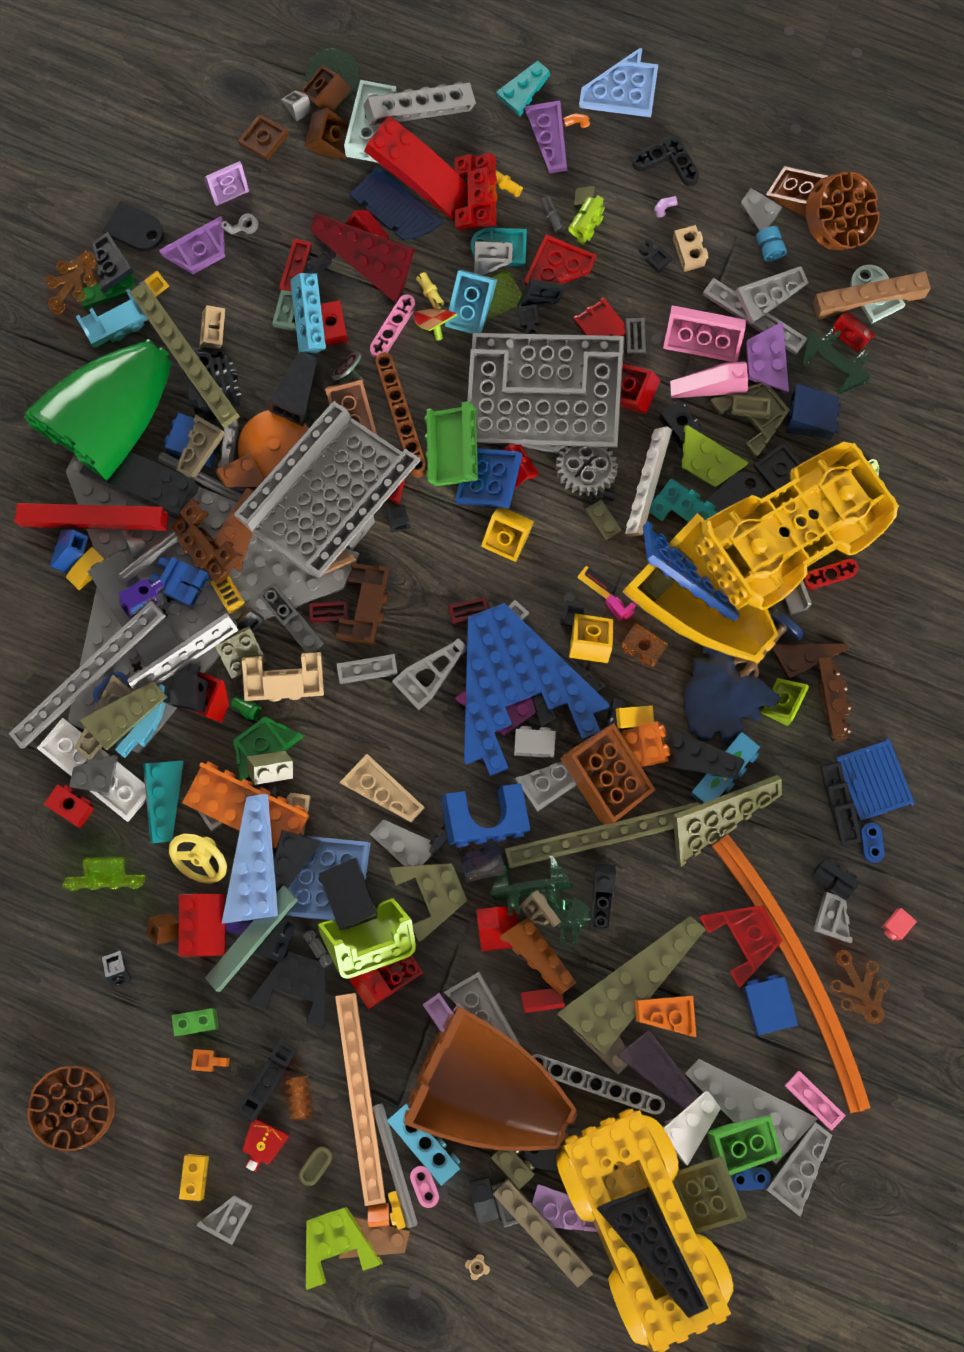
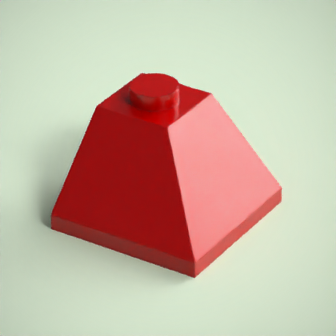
M199 672L198 677L206 680L208 687L204 711L193 712L222 723L229 706L224 681Z
M516 906L476 910L481 951L513 948L507 941L503 942L499 937L519 924Z

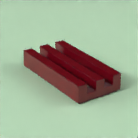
M486 597L448 605L452 625L468 622V617H470L466 616L455 619L457 616L489 609ZM480 603H483L484 605L467 610L453 612L454 609L472 606Z
M348 601L309 603L310 623L339 622V618L349 620ZM344 607L341 610L313 611V608ZM344 614V616L313 618V616Z

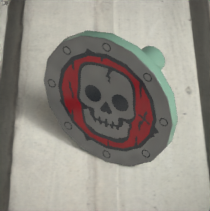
M353 352L344 358L332 372V379L344 383L352 379L362 378L354 369L361 359V354Z

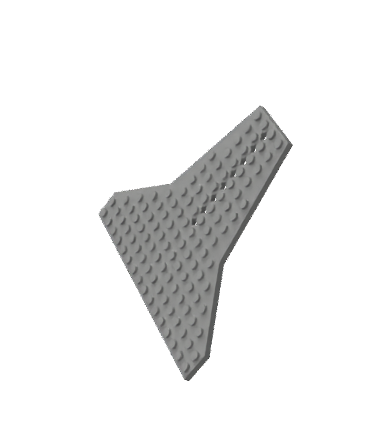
M74 454L66 474L78 505L148 506L80 474L79 472L84 464ZM199 487L194 499L200 502L199 507L209 513L199 525L204 526L212 538L215 539L237 502ZM168 515L167 531L129 530L132 537L142 538L146 547L142 553L135 557H131L120 530L87 529L93 548L105 560L108 559L110 554L122 551L131 565L174 531L171 526L177 519ZM253 534L241 572L232 568L229 573V577L247 606L229 615L210 583L213 581L210 575L202 592L199 591L200 596L193 609L177 601L171 600L169 603L167 596L162 593L157 594L158 603L156 605L162 612L166 611L168 616L165 620L181 644L226 613L235 625H237L236 620L249 607L262 615L264 620L274 617L275 615L258 596L272 583L280 589L295 608L344 590L352 571L351 563L326 573L321 577L312 576ZM179 541L161 555L169 559L174 557L200 570L192 562L193 558L182 550V545ZM345 548V550L348 553L352 554L356 559V561L352 563H357L360 554L356 551ZM161 556L137 574L140 581L143 579L148 581L153 572L162 576L164 570L157 566ZM225 579L221 584L218 583L217 587H220L227 583V579ZM228 586L225 589L221 590V594L229 590L231 586ZM96 588L80 666L122 628L98 588ZM234 591L225 596L224 599L234 595ZM238 598L233 599L227 604L230 605L238 600ZM214 646L189 664L200 666V672L205 674L220 655ZM132 647L71 704L68 722L71 725L84 730L85 726L80 720L92 714L98 704L93 698V691L109 675L119 671L123 672L129 679L141 671L137 670V672H134V664L141 663L142 669L147 667L135 647ZM189 664L176 673L187 674ZM174 674L157 686L159 687L162 684L168 690ZM104 691L99 692L100 697L102 696ZM168 704L165 705L162 719L149 742L175 712L176 707ZM137 743L131 751L140 754L145 747Z

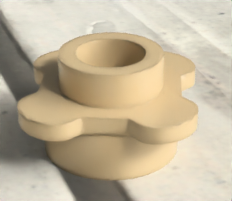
M478 1254L473 1260H467L465 1263V1267L469 1269L470 1277L473 1280H478L483 1274L487 1275L490 1271L489 1266L484 1262V1256Z

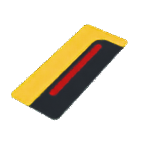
M587 566L578 575V579L604 598L609 597L615 589V586Z

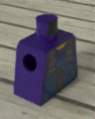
M143 579L118 593L120 606L131 620L150 601H154L157 604V594L165 590V587L159 579L152 584Z

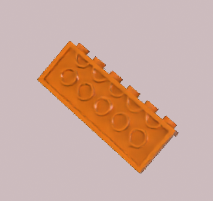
M207 761L206 764L200 763L199 766L201 768L182 802L184 805L240 831L246 797L268 794L272 847L276 849L282 830L301 835L310 817L306 813L307 809L297 804L293 807L288 804L289 801L281 796H278L276 799L270 796V791L262 787L258 790L252 787L253 783L246 779L239 781L235 779V774L227 770L223 773L217 770L218 766Z

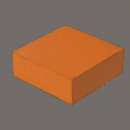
M388 1203L368 1206L369 1227L390 1225Z

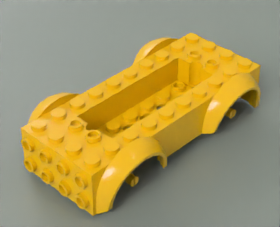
M842 442L819 453L790 471L791 482L762 499L751 495L701 523L702 536L693 544L695 551L702 557L707 569L713 573L718 585L726 592L730 603L737 610L746 604L761 610L770 608L784 599L801 583L807 575V567L835 549L847 555H854L862 551L883 534L894 521L899 505L855 443ZM809 510H815L818 513V519L810 518ZM796 518L801 519L804 523V526H799L796 522ZM781 527L788 529V537L780 535L779 529Z
M627 1109L618 1113L619 1118L617 1119L610 1117L599 1122L601 1126L598 1128L591 1126L582 1130L581 1136L571 1135L567 1137L565 1143L560 1145L556 1154V1163L575 1211L581 1220L594 1223L614 1270L610 1274L608 1281L617 1309L630 1337L636 1344L645 1345L653 1352H664L670 1348L669 1344L677 1342V1344L689 1339L688 1335L694 1332L700 1334L708 1329V1325L712 1323L717 1325L727 1320L726 1316L731 1314L727 1303L733 1293V1282L728 1266L717 1247L705 1236L694 1232L672 1181L678 1173V1159L668 1134L654 1118L643 1115L640 1111ZM649 1187L709 1309L688 1318L596 1208L602 1204Z

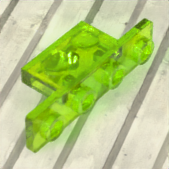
M124 857L84 858V877H67L62 883V888L74 891L80 888L97 890L101 887L118 889L129 886V888L135 889L143 886L146 875H126Z

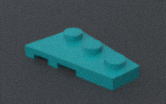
M536 61L496 92L497 97L520 117L523 113V108L526 104L529 105L532 101V96L536 91L540 90L550 76V72L539 61Z

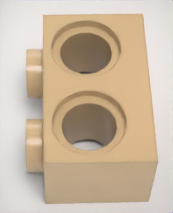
M696 225L675 230L673 242L683 272L705 267L708 252L706 248H703V237L701 232L697 230ZM686 238H689V239H691L692 241H691V242H688V241H686L685 239H686ZM690 255H696L698 258H692Z
M206 305L202 312L199 348L220 349L222 346L225 308Z

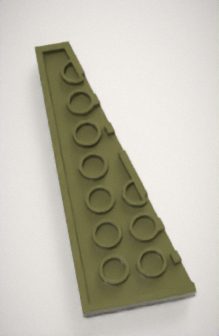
M689 916L560 1010L557 1016L604 1055L636 1016L635 1000L649 999L706 929Z

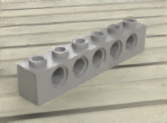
M457 82L448 86L441 84L435 88L423 87L420 90L414 91L407 89L400 93L389 92L380 96L373 94L367 98L363 107L370 127L382 125L388 115L395 121L402 122L471 111L476 102L470 82Z

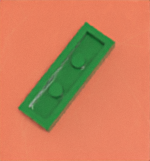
M130 274L105 293L101 291L100 283L79 289L78 293L84 309L126 296L128 295L126 290L132 291L136 288L132 274Z

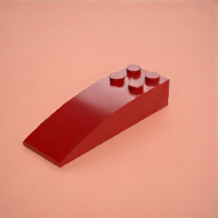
M388 115L367 143L364 152L451 220H454L455 209L463 208L468 201V184L433 150Z

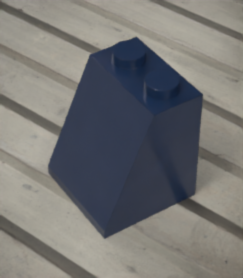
M796 384L790 397V411L788 413L786 433L832 439L834 433H837L839 429V422H836L837 415L839 416L841 411V404H838L839 397L802 384Z

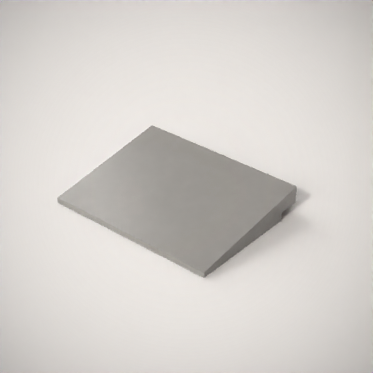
M473 333L470 353L468 401L476 407L477 443L618 447L624 336Z

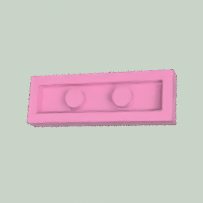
M797 1071L784 1085L829 1130L832 1131L846 1116L800 1071Z

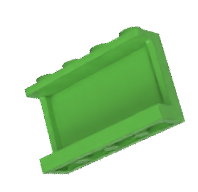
M468 401L462 402V407L442 411H433L431 408L427 409V415L425 416V424L427 426V433L425 435L427 443L426 461L428 462V470H426L427 480L435 487L478 480L476 407Z

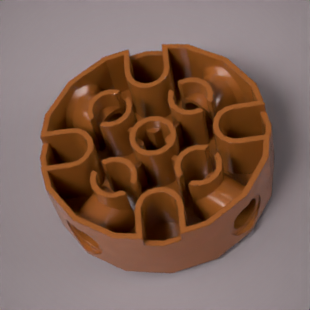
M841 172L820 179L811 189L806 201V219L810 233L819 244L828 250L842 251L861 246L874 235L879 222L880 212H877V193L869 180L856 172Z
M84 1066L60 1067L46 1073L34 1086L29 1100V1108H27V1119L33 1134L45 1146L59 1151H76L96 1143L108 1131L115 1115V1098L109 1083L97 1071ZM71 1104L74 1105L73 1112H69L68 1110L70 1109Z

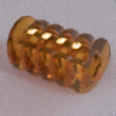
M309 1075L289 1078V1080L284 1082V1085L290 1086L289 1089L285 1090V1093L291 1094V1097L287 1098L286 1101L292 1103L291 1106L287 1107V1110L294 1112L288 1116L289 1119L301 1120L315 1117L308 1114L314 1110L313 1107L307 1106L313 1102V1099L306 1098V1096L312 1093L310 1090L305 1089L311 1085L310 1082L304 1081Z

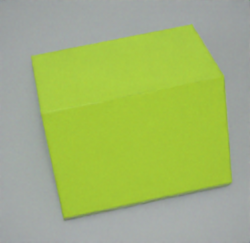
M777 678L772 690L778 693L781 699L776 703V706L768 708V705H764L761 713L789 726L809 686Z

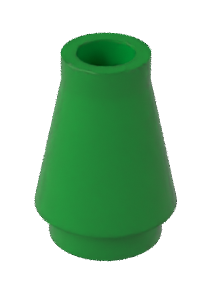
M238 696L231 703V706L247 720L255 721L262 710L258 703L245 701V699Z

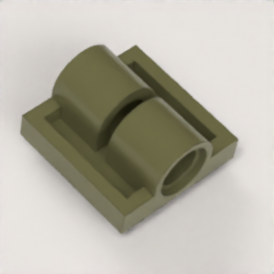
M249 626L232 634L215 646L231 678L243 673L242 657L262 656L263 663L267 661Z

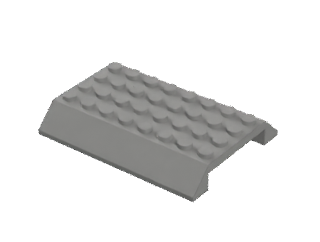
M333 401L234 513V516L255 536L308 574L321 577L420 462V458L407 449H404L403 452L352 419L347 409Z

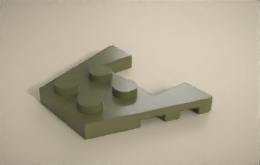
M762 383L748 387V393L735 394L772 399L769 419L747 417L759 432L758 435L745 445L755 458L763 451L790 411L776 392ZM734 394L712 398L710 404L719 415H722L732 407Z
M452 863L389 868L395 885L413 878L416 879L430 913V917L412 924L418 942L428 936L467 901Z

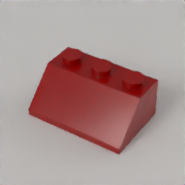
M226 894L179 895V956L205 957L225 955L226 923H222L226 904Z

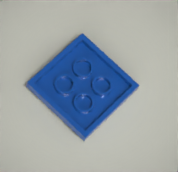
M477 448L478 480L459 483L455 502L457 504L509 509L522 454L515 451Z

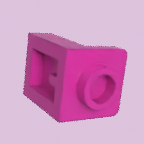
M612 594L606 598L604 603L619 621L623 618L628 619L631 617L636 606L632 602L624 609L623 602Z

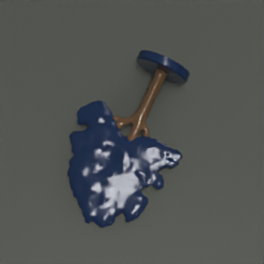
M773 606L767 608L774 625L777 626L776 630L779 634L774 640L775 643L783 633L797 641L805 636L801 628ZM704 646L702 652L708 653L710 656L708 658H694L693 677L688 679V684L684 688V710L687 711L689 733H695L700 740H709L714 734L721 732L722 741L732 740L744 729L740 721L741 717L750 716L753 721H759L760 710L757 707L768 705V708L776 706V703L781 698L778 693H775L763 680L758 678V664ZM746 662L747 665L741 672L735 669L736 664Z

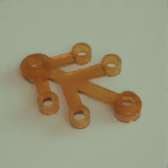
M83 252L78 259L68 263L65 261L57 262L56 269L61 274L66 273L70 269H76L74 272L56 278L53 275L46 278L45 283L49 288H55L57 285L66 283L56 297H51L48 301V307L53 313L59 314L64 311L65 303L63 300L73 286L75 287L72 294L73 297L79 302L85 299L86 294L83 291L81 279L84 270L86 273L83 277L84 283L89 287L95 285L96 278L93 275L92 268L95 267L97 262L93 252Z
M846 950L837 952L835 962L838 966L845 968L854 987L845 985L840 980H833L830 983V989L833 992H842L860 998L865 1005L854 1004L851 999L844 998L840 1001L841 1009L863 1014L865 1020L870 1024L882 1022L884 1010L881 1007L884 992L889 989V983L886 980L877 981L875 984L877 991L873 1002L869 997L874 974L879 970L878 963L870 961L866 964V974L862 984L851 963V953ZM843 954L848 957L847 962L841 960ZM870 964H874V965H875V970H874V971H870V969H869V965H870ZM835 982H838L840 984V988L838 990H835L833 987V984ZM880 982L885 984L884 990L879 988ZM844 1001L850 1003L849 1008L843 1006ZM872 1010L877 1011L878 1015L876 1018L872 1017Z

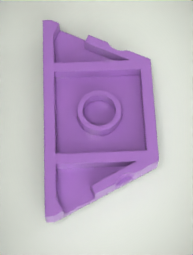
M222 217L214 219L160 249L161 256L191 274H195L224 258L225 242L224 228L221 226L223 222Z
M782 322L746 341L748 379L761 382L769 388L772 386L782 390V393L788 394L789 386Z

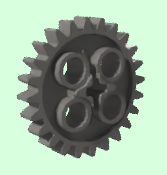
M564 446L563 452H559V458L556 460L555 471H557V478H561L560 483H566L565 489L572 487V493L578 490L580 496L583 492H586L587 496H589L590 492L597 495L598 490L603 493L605 487L609 489L611 483H614L618 468L617 458L612 457L613 451L607 452L608 447L569 446L568 448Z

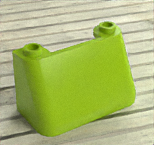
M394 898L383 901L378 905L376 919L341 931L337 923L332 920L318 924L320 935L337 971L343 978H352L408 958L415 952L416 944L411 918Z

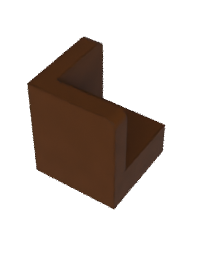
M171 913L148 919L147 936L156 945L178 939L179 921Z

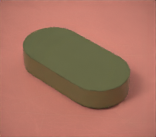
M323 1146L316 1148L301 1168L299 1179L304 1185H315L331 1164L333 1155L329 1148Z

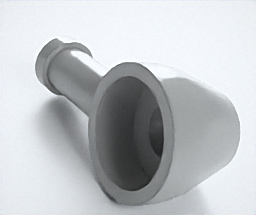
M120 530L131 557L139 555L146 549L142 538L132 537L129 530Z

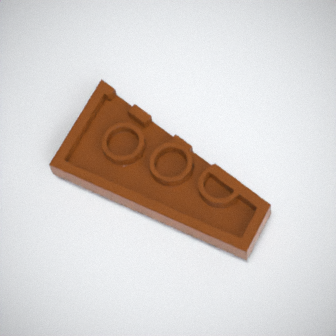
M249 488L245 489L214 539L219 546L225 541L232 542L234 544L232 546L233 549L243 555L233 567L240 572L253 533L234 516V513L254 492Z
M529 917L499 937L503 942L507 941L517 955L521 954L528 961L527 964L532 969H537L542 974L541 977L560 995L577 983Z

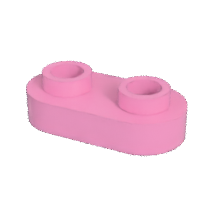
M417 1166L412 1170L410 1179L419 1203L423 1207L431 1208L437 1204L439 1193L429 1170L425 1166ZM420 1172L424 1173L425 1179L419 1180L417 1174ZM427 1192L433 1195L431 1200L425 1198Z

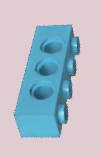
M299 273L290 279L299 353L302 351L307 354H317L326 349L317 274Z
M406 1103L387 1122L442 1186L461 1168L458 1165L461 1161L453 1152L451 1154L445 1149L447 1144L441 1137L436 1138L434 1135L418 1129L413 1133L407 1130L403 1119L406 1109L409 1110L410 1108H408ZM422 1137L430 1138L431 1146L425 1149L420 1146V1139ZM436 1153L444 1155L445 1162L438 1165L433 1161V1156Z

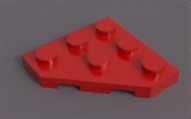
M545 235L524 280V285L527 286L530 279L563 284L588 275L597 259V255Z

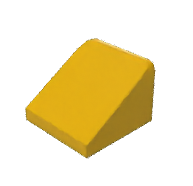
M155 271L144 280L155 297L169 287L158 271Z

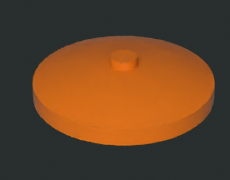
M269 410L261 412L250 419L241 431L238 441L239 458L251 453L265 479L308 431L309 427L306 423L304 426L298 425L269 412Z

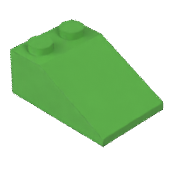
M770 1115L723 1125L706 1133L713 1158L722 1156L730 1175L782 1157Z

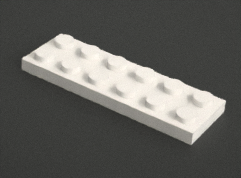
M64 718L59 721L37 747L38 750L70 776H72L73 767L110 756L100 749L91 760H88L75 749L82 733ZM119 762L116 763L110 794L90 791L127 822L130 821L146 801L145 783Z

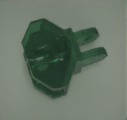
M558 899L550 907L561 921L558 924L560 944L566 945V932H573L572 943L573 945H578L579 932H581V927L591 920V911L579 899Z

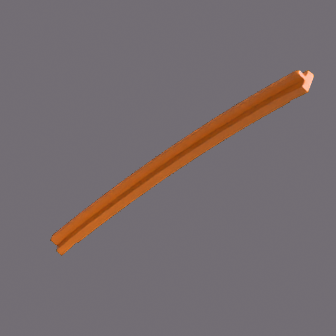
M727 834L711 847L737 880L753 906H764L783 941L778 947L795 976L818 1025L835 1068L849 1113L869 1109L870 1104L850 1046L814 966L776 900L745 855Z

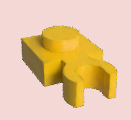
M397 1192L388 1193L392 1206V1213H389L392 1225H396L399 1230L405 1228L406 1223Z

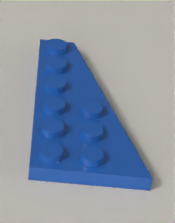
M647 521L643 525L647 561L652 566L660 568L667 577L671 576L681 587L689 589L695 597L703 599L709 607L717 609L723 617H728L734 622L739 617V613L736 607L730 603L729 597L720 589L715 590L710 582L711 580L706 575L702 578L696 572L698 568L676 547L671 548L666 541V537L661 533L657 535L652 530L653 525Z

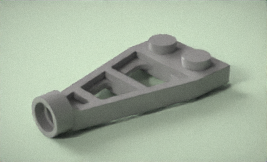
M457 638L450 645L407 667L392 680V683L419 711L435 696L458 659L467 651V647ZM445 656L449 663L443 671L439 672L433 666V662L439 657ZM424 669H431L435 674L433 682L428 687H424L416 679V674Z

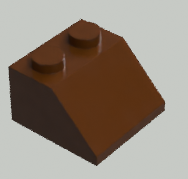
M322 65L300 92L306 94L309 102L318 110L328 108L335 112L337 106L342 100L347 98L352 88L338 73Z
M328 108L312 113L304 146L318 155L346 159L344 144L350 123Z

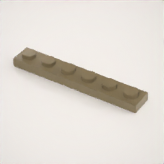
M509 1178L493 1191V1195L577 1288L593 1275V1270Z

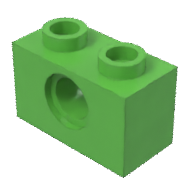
M215 1008L172 1015L174 1036L219 1029Z

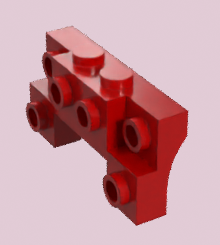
M487 153L475 157L468 154L455 158V172L462 179L468 178V206L455 209V227L460 231L473 228L496 226V201L498 199L496 193V157L492 153Z

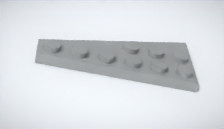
M700 1059L685 1073L703 1093L708 1091L720 1106V1110L733 1123L770 1115L782 1157L818 1119ZM782 1157L774 1159L772 1161L775 1164H777Z

